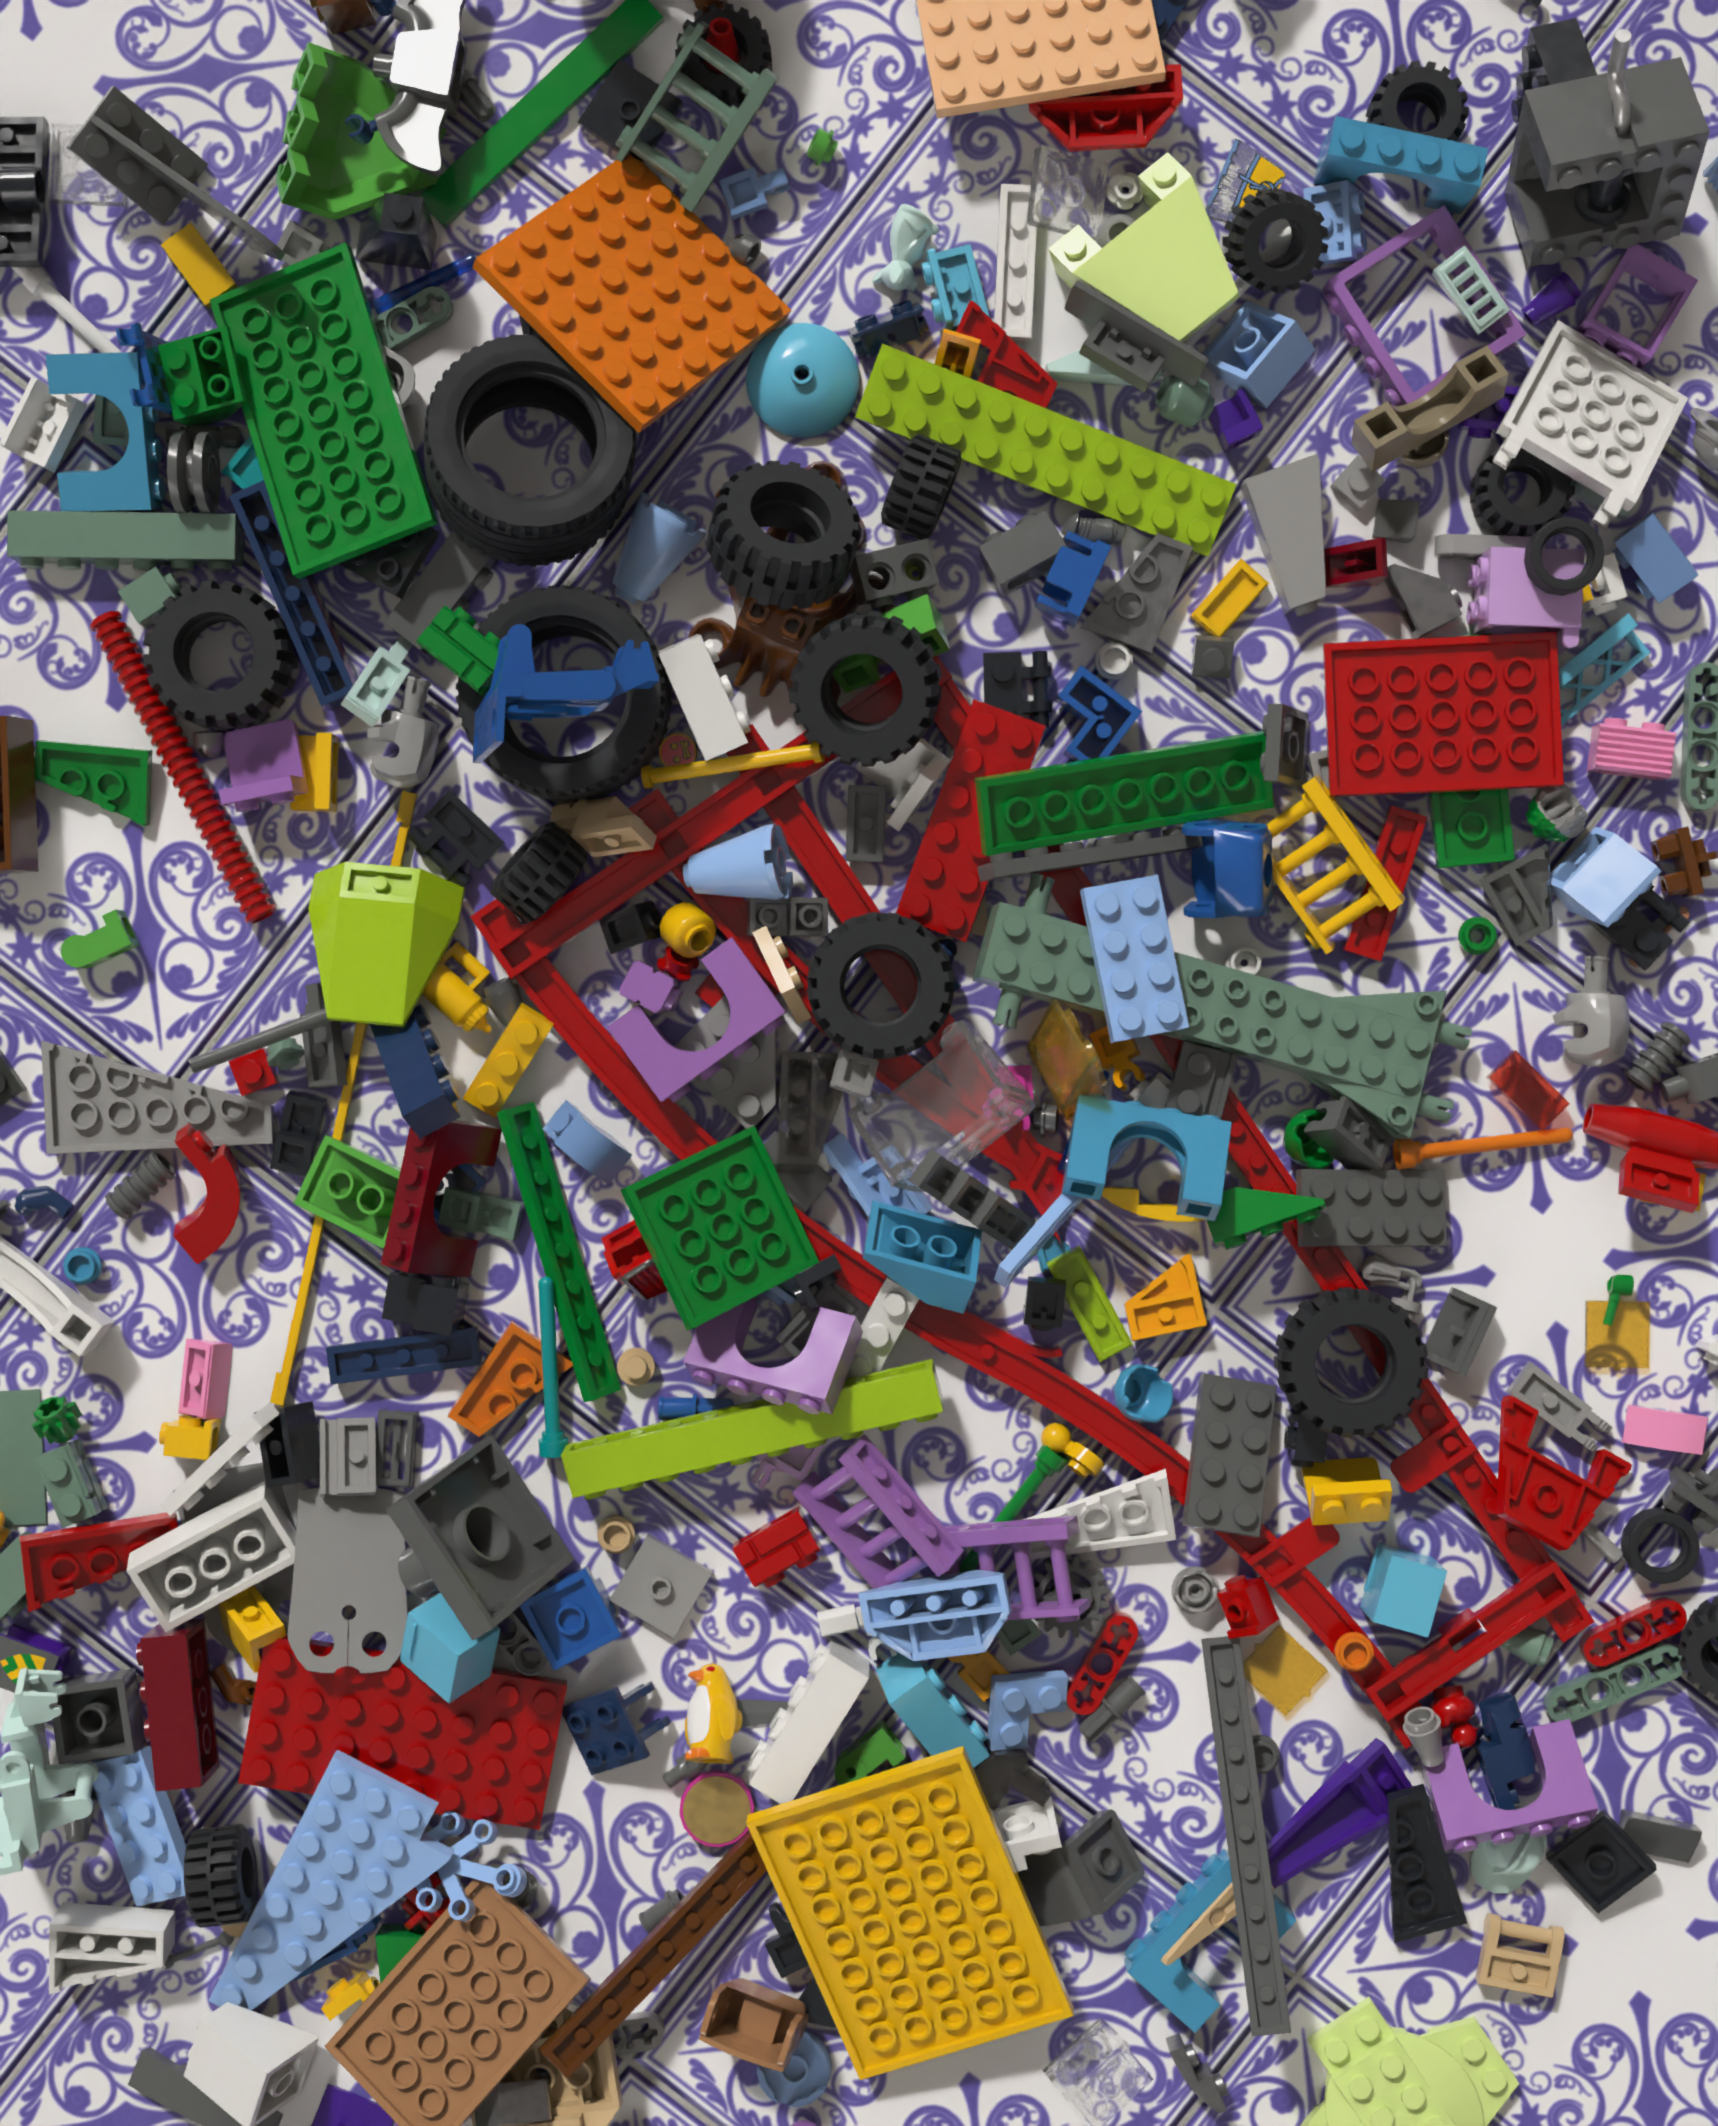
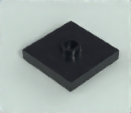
M619 59L578 120L579 127L619 152L620 148L615 145L619 136L627 125L631 128L635 126L659 85ZM668 92L661 106L676 116L683 106V101ZM651 119L640 139L655 148L667 129ZM633 152L630 153L635 159L645 164V161Z
M1604 1809L1596 1814L1594 1819H1590L1591 1823L1589 1825L1578 1828L1546 1852V1860L1598 1914L1657 1870L1653 1860Z

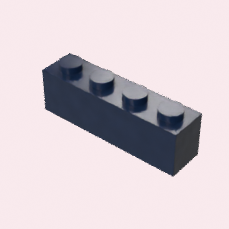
M422 1004L415 1006L404 1027L370 1024L401 1115L419 1139L461 1117L455 1103L460 1099V1096L452 1081L446 1079V1076L450 1074V1069L442 1055L436 1052L441 1049V1046L434 1032L427 1028L432 1022Z

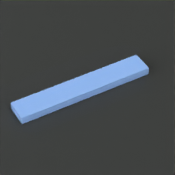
M1137 1138L1123 1141L1112 1149L1109 1153L1107 1172ZM1061 1194L999 1264L994 1280L1004 1288L1008 1287L1085 1198Z

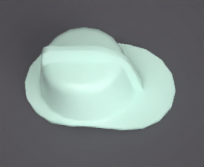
M1529 1832L1515 1835L1516 1839L1506 1844L1494 1845L1492 1840L1477 1843L1478 1847L1473 1850L1470 1857V1870L1474 1880L1483 1889L1492 1893H1509L1518 1889L1541 1862L1547 1845V1835L1531 1837Z

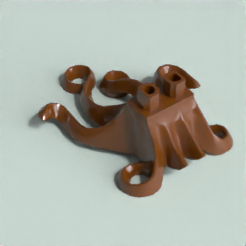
M818 461L804 468L810 470L812 467L820 471L821 475L827 478L830 477L837 482L841 492L846 491L844 473L833 463ZM861 518L859 524L862 530L857 550L861 548L865 540V525ZM769 527L766 533L773 538L785 542L789 530ZM869 572V584L874 589L882 590L884 587L883 577L879 573ZM853 583L845 593L838 592L831 595L830 599L817 605L813 602L812 607L805 609L791 606L789 610L778 609L777 605L768 604L767 607L759 605L756 599L750 596L746 599L739 595L737 588L732 585L731 587L728 586L737 620L735 630L723 620L713 617L698 621L692 627L688 638L699 634L703 639L707 634H717L721 637L723 644L720 651L717 652L720 660L713 663L715 668L721 669L731 663L740 662V668L733 683L735 687L744 685L755 672H762L763 680L759 693L760 696L767 697L771 695L781 681L786 683L789 692L793 687V681L790 680L792 668L797 664V657L803 647L828 623L836 618L839 620L847 614L854 613L859 605ZM893 598V605L878 609L877 612L883 613L890 609H893L895 605V598ZM832 675L831 690L837 703L841 691L838 682Z

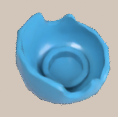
M1135 1364L1120 1373L1114 1385L1113 1393L1117 1408L1128 1419L1145 1423H1157L1167 1417L1173 1405V1387L1171 1383L1160 1378L1158 1375L1159 1369L1148 1365Z

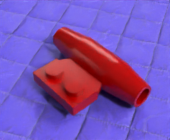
M1591 1103L1586 1110L1583 1120V1132L1627 1152L1620 1162L1618 1194L1690 1213L1695 1211L1699 1205L1700 1174L1696 1172L1695 1168L1718 1170L1717 1131L1696 1122L1638 1107Z

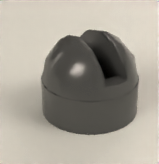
M745 233L735 236L729 244L731 256L745 267H751L754 264L761 250V240Z

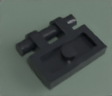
M1047 651L1032 652V667L1021 666V652L983 653L984 703L1022 717L1023 714H1034L1035 722L1046 725V728H1049V713H1052L1053 710L1052 700H1048V679L1052 678V667L1048 666ZM1022 680H1033V701H1022Z
M451 790L424 816L434 829L426 835L416 826L407 836L417 846L415 850L423 858L428 857L441 869L440 874L446 880H452L455 884L466 887L472 880L462 869L468 861L478 870H481L506 844ZM444 837L459 851L452 859L438 846Z
M1653 885L1646 892L1639 895L1626 908L1624 915L1609 927L1589 919L1587 921L1644 971L1673 942L1662 931L1664 927L1669 924L1681 933L1690 923L1688 919L1679 913L1681 908L1673 902L1667 903L1652 890L1654 888ZM1641 901L1659 915L1653 923L1636 909Z

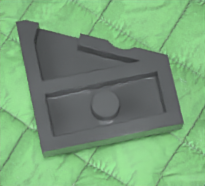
M1547 844L1479 880L1516 946L1549 930L1553 926L1550 859Z

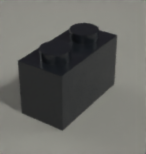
M313 1401L276 1407L280 1414L269 1424L274 1430L259 1443L267 1488L300 1483L320 1477V1444Z

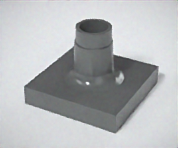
M492 1434L472 1445L386 1509L410 1546L402 1552L398 1561V1571L403 1584L411 1593L424 1598L440 1591L472 1640L496 1627L574 1560V1557Z

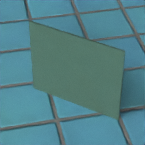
M40 1389L0 1391V1510L6 1516L4 1526L47 1524L45 1485L34 1460V1457L43 1453V1438L39 1439L32 1427V1424L37 1421L33 1413L36 1412L38 1405L41 1403Z

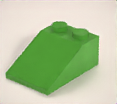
M325 1135L294 1204L384 1249L401 1168L329 1135Z

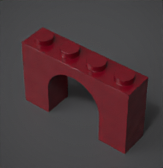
M454 1120L419 1139L410 1127L381 1265L407 1273L471 1277L479 1240L452 1232L440 1231L434 1219V1199L442 1179L454 1167L465 1163L495 1166L502 1129L475 1122Z

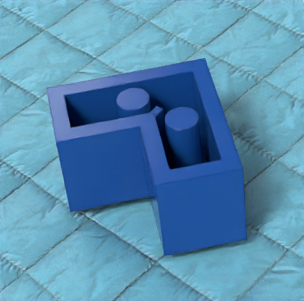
M1082 665L1055 701L1084 723V726L1066 748L1063 755L1072 762L1109 756L1142 713L1139 708Z

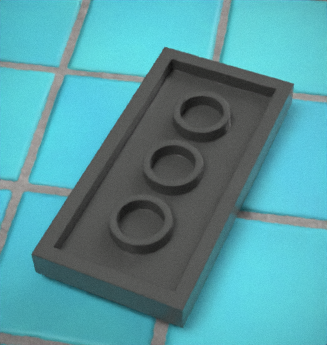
M1296 1170V1195L1324 1199L1326 1205L1325 1209L1320 1210L1321 1217L1299 1224L1297 1219L1298 1247L1447 1246L1444 1170Z
M1206 1373L1200 1375L1182 1526L1253 1538L1260 1537L1277 1386Z

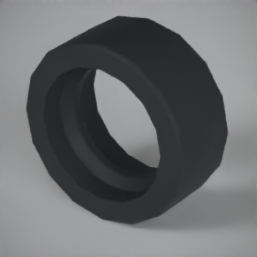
M1563 517L1550 521L1533 534L1525 549L1524 564L1528 577L1536 587L1548 594L1564 596L1578 592L1597 577L1603 567L1605 551L1601 537L1593 526L1581 519ZM1559 534H1569L1579 539L1585 547L1587 555L1586 565L1581 573L1574 578L1566 580L1550 575L1544 568L1541 559L1542 548L1547 540Z
M1657 1507L1642 1510L1631 1517L1623 1529L1621 1548L1624 1559L1631 1569L1651 1582L1661 1584L1677 1582L1688 1575L1698 1561L1700 1545L1696 1531L1690 1522L1671 1510ZM1659 1523L1675 1528L1682 1541L1681 1552L1676 1560L1670 1565L1661 1568L1650 1566L1644 1562L1638 1549L1639 1539L1644 1531L1650 1526Z

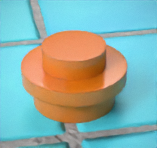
M1346 1633L1335 1644L1334 1653L1336 1660L1348 1671H1361L1368 1667L1373 1659V1646L1369 1639L1361 1633Z

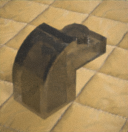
M989 1748L987 1750L990 1756L973 1768L988 1805L993 1811L996 1810L1011 1786L1042 1807L1051 1796L1050 1786L1046 1783L1048 1778L1033 1766H1029L1028 1769L1024 1768L1028 1762L1027 1753L1024 1749L991 1751Z

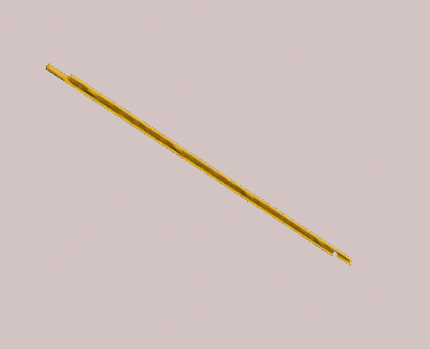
M402 791L396 818L397 822H402V826L398 830L390 866L402 867L408 841L407 836L410 832L418 794ZM356 1023L346 1070L348 1085H343L332 1137L343 1141L368 1026V1024ZM317 1215L314 1218L281 1373L276 1372L270 1402L276 1405L284 1406L323 1234L325 1219Z

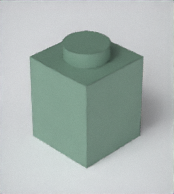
M154 567L120 589L118 593L136 621L149 629L154 626V624L150 623L154 613L162 615L167 609L162 603L170 596L176 599L181 597L180 589L183 587L172 572L166 574L159 568Z

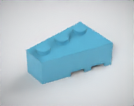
M897 1652L896 1656H891L875 1668L889 1705L931 1756L964 1746L973 1768L990 1756L984 1744L988 1736L976 1720L969 1721L965 1715L967 1710L955 1694H949L945 1688L946 1684L934 1668H930L925 1660L912 1661Z

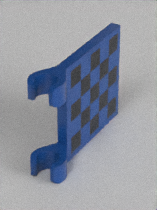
M137 322L131 324L130 329H115L119 345L137 347L146 385L145 389L135 390L133 388L129 390L133 406L152 407L172 415V407L158 351V345L168 343V341L143 331L141 324Z

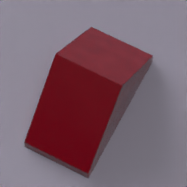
M1381 537L1324 549L1326 588L1378 586L1388 577L1386 538Z

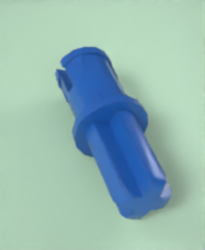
M693 1394V1398L659 1396L658 1419L673 1420L732 1406L734 1403L730 1398H698V1394Z

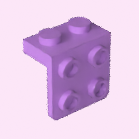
M285 719L225 733L224 747L232 787L219 790L221 805L235 807L236 812H246L259 809V803L271 801L272 805L286 804L295 801L294 796L309 793L297 725L294 721Z

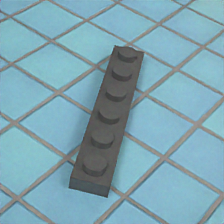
M1182 827L1162 830L1163 837L1152 838L1151 831L1128 835L1129 842L1118 843L1117 837L1094 840L1095 847L1083 848L1082 842L1060 845V852L1048 853V847H1040L1026 850V857L1014 859L1012 852L989 856L990 863L978 866L977 869L980 882L1182 852L1201 847L1203 844L1201 836H1186V834H1182Z

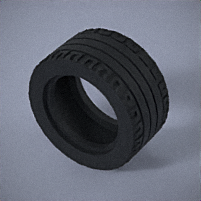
M514 334L509 335V337H498L491 341L488 340L483 345L475 346L468 353L462 354L458 361H454L450 365L449 370H445L442 380L436 383L435 391L431 393L430 404H428L426 409L424 428L425 474L430 498L433 499L435 509L440 512L442 521L447 523V528L450 531H454L460 541L467 543V546L471 549H477L481 555H487L493 560L504 561L506 564H517V566L530 565L532 567H536V565L547 566L553 562L562 563L563 560H571L575 558L576 554L587 552L589 547L593 548L597 544L599 538L603 539L607 535V530H611L615 520L619 519L626 503L632 479L636 451V430L541 335ZM515 407H537L554 412L574 425L586 440L593 461L584 476L570 488L547 497L527 498L503 492L487 482L471 463L466 446L475 430L494 414Z
M554 585L547 586L544 589L540 587L534 588V591L529 593L524 591L521 593L522 595L516 598L514 596L509 598V602L501 603L493 613L491 611L487 615L488 618L484 622L481 621L479 623L477 631L484 637L490 631L501 640L507 635L512 626L523 624L532 633V649L545 641L571 636L593 640L609 649L615 655L620 647H624L628 640L634 641V649H640V644L643 641H647L656 672L659 674V682L650 689L634 688L627 691L625 708L619 723L602 743L589 751L565 757L537 753L521 743L514 733L509 719L505 718L504 742L484 762L512 785L542 799L578 802L579 799L588 798L591 800L600 796L605 797L613 791L620 790V787L625 784L628 785L632 779L641 775V768L649 765L652 758L657 755V749L667 733L668 721H670V708L672 706L670 681L658 655L659 651L651 636L636 617L626 608L620 606L615 600L608 599L606 595L597 594L590 589L586 591L582 590L581 587L571 588L566 585H561L560 588H555ZM458 677V683H456V690L458 691L456 702L459 706L458 714L462 718L461 725L466 731L467 738L473 745L475 712L479 708L485 694L481 696Z

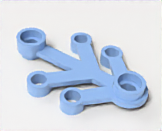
M447 1811L441 1816L439 1825L425 1835L438 1842L443 1841L448 1836H458L465 1828V1819L456 1812ZM455 1817L456 1825L452 1830H449V1821ZM478 1820L473 1825L471 1834L451 1846L450 1848L454 1849V1852L449 1862L437 1870L451 1901L448 1907L449 1915L461 1922H466L473 1917L475 1905L471 1899L467 1898L457 1875L491 1883L499 1894L507 1897L520 1895L527 1885V1875L519 1866L507 1863L497 1869L463 1860L465 1856L483 1844L489 1845L496 1840L498 1835L497 1826L488 1820ZM485 1826H488V1835L482 1839L481 1831ZM509 1872L510 1881L504 1886L503 1878ZM428 1877L416 1886L418 1891L416 1905L422 1911L433 1913L441 1907L442 1895L438 1890L433 1889ZM432 1894L433 1901L427 1907L425 1903L426 1897ZM464 1902L466 1905L465 1912L459 1915L458 1907Z

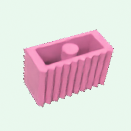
M1604 718V724L1599 723L1592 726L1587 772L1662 781L1671 777L1677 735L1676 732L1665 731V724L1644 722L1641 728L1628 727V720Z

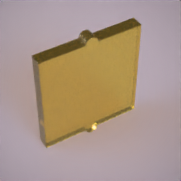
M1620 1298L1612 1326H1607L1603 1324L1609 1301L1585 1300L1584 1366L1612 1367L1615 1371H1620L1621 1368H1649L1650 1302L1622 1301Z
M1280 1625L1261 1644L1256 1643L1254 1645L1255 1650L1243 1662L1245 1678L1285 1716L1304 1696L1309 1697L1311 1695L1310 1690L1328 1672L1313 1655Z

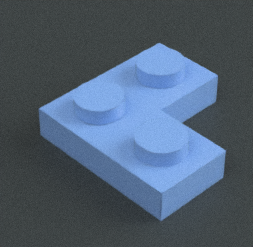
M1064 1670L991 1675L987 1745L991 1751L1027 1748L1030 1714L1066 1711L1068 1676Z

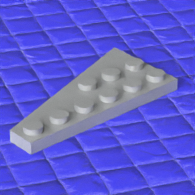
M41 1041L47 1154L179 1148L175 1144L177 1131L189 1123L196 1132L199 1129L204 1131L213 1146H222L225 1143L227 1146L275 1143L274 1105L48 1041Z

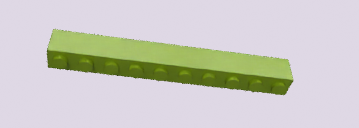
M929 1359L846 1379L833 1414L822 1411L817 1415L810 1414L799 1409L795 1404L784 1402L783 1405H776L762 1398L570 1443L565 1446L561 1457L572 1498L584 1496V1499L590 1500L605 1495L607 1493L606 1490L618 1487L621 1488V1491L639 1488L643 1485L644 1481L657 1479L659 1483L672 1481L680 1476L679 1473L694 1470L695 1474L707 1473L714 1470L716 1465L730 1462L734 1466L742 1465L753 1460V1456L767 1453L768 1457H776L788 1453L790 1447L804 1444L805 1448H815L827 1442L826 1439L841 1436L843 1440L857 1438L864 1434L863 1430L878 1427L879 1431L892 1430L901 1425L900 1422L915 1419L916 1422H927L937 1418V1413L943 1412L944 1401L934 1361Z

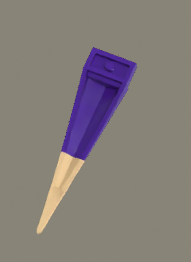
M1375 1738L1350 1763L1344 1761L1267 1844L1272 1890L1330 1854L1388 1823L1387 1793L1413 1786L1384 1742ZM1232 1882L1166 1952L1161 1962L1165 1965L1172 1964L1200 1941L1236 1916Z

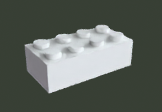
M264 1480L130 1552L127 1573L164 1631L168 1632L294 1564L296 1530L271 1489L267 1488L266 1481Z
M832 1637L826 1646L821 1643L818 1645L809 1660V1664H811L808 1669L809 1674L806 1678L800 1675L789 1692L791 1697L787 1703L789 1705L787 1710L781 1707L778 1709L769 1725V1728H771L767 1735L769 1738L766 1742L760 1739L749 1757V1760H751L747 1767L751 1771L749 1785L779 1804L794 1800L869 1679V1660Z

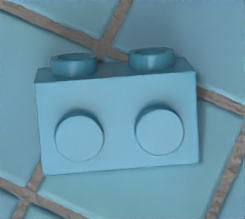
M971 244L938 253L935 252L934 248L928 249L926 254L927 262L921 263V268L926 286L933 285L936 299L931 300L935 322H943L945 329L957 330L970 300L975 302L990 318Z

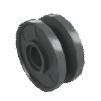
M176 431L171 435L167 454V479L171 503L174 510L178 513H189L193 508L195 500L199 511L202 513H214L217 510L221 490V468L217 442L211 432L198 433L194 446L189 434L186 432Z

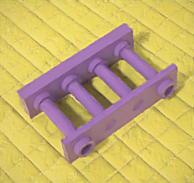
M865 1434L857 1439L838 1459L843 1465L841 1469L824 1481L813 1471L792 1492L873 1589L905 1581L926 1566H929L939 1577L950 1569L964 1551ZM854 1478L868 1496L847 1510L833 1492ZM879 1507L893 1525L872 1539L858 1521ZM901 1537H904L918 1554L896 1568L882 1550Z
M1077 1515L944 1526L961 1547L973 1546V1551L978 1553L980 1570L996 1572L993 1549L996 1548V1544H1009V1549H1013L1021 1603L1011 1604L1012 1612L1007 1620L1056 1617L1057 1622H1072L1078 1620L1079 1616L1091 1606L1090 1598L1073 1600L1065 1544L1068 1543V1539L1079 1531ZM1045 1541V1546L1050 1547L1058 1601H1036L1028 1548L1032 1546V1542ZM958 1559L945 1574L960 1572Z

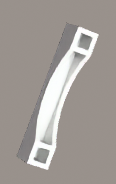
M0 1236V1287L25 1307L50 1335L78 1356L92 1352L115 1321Z

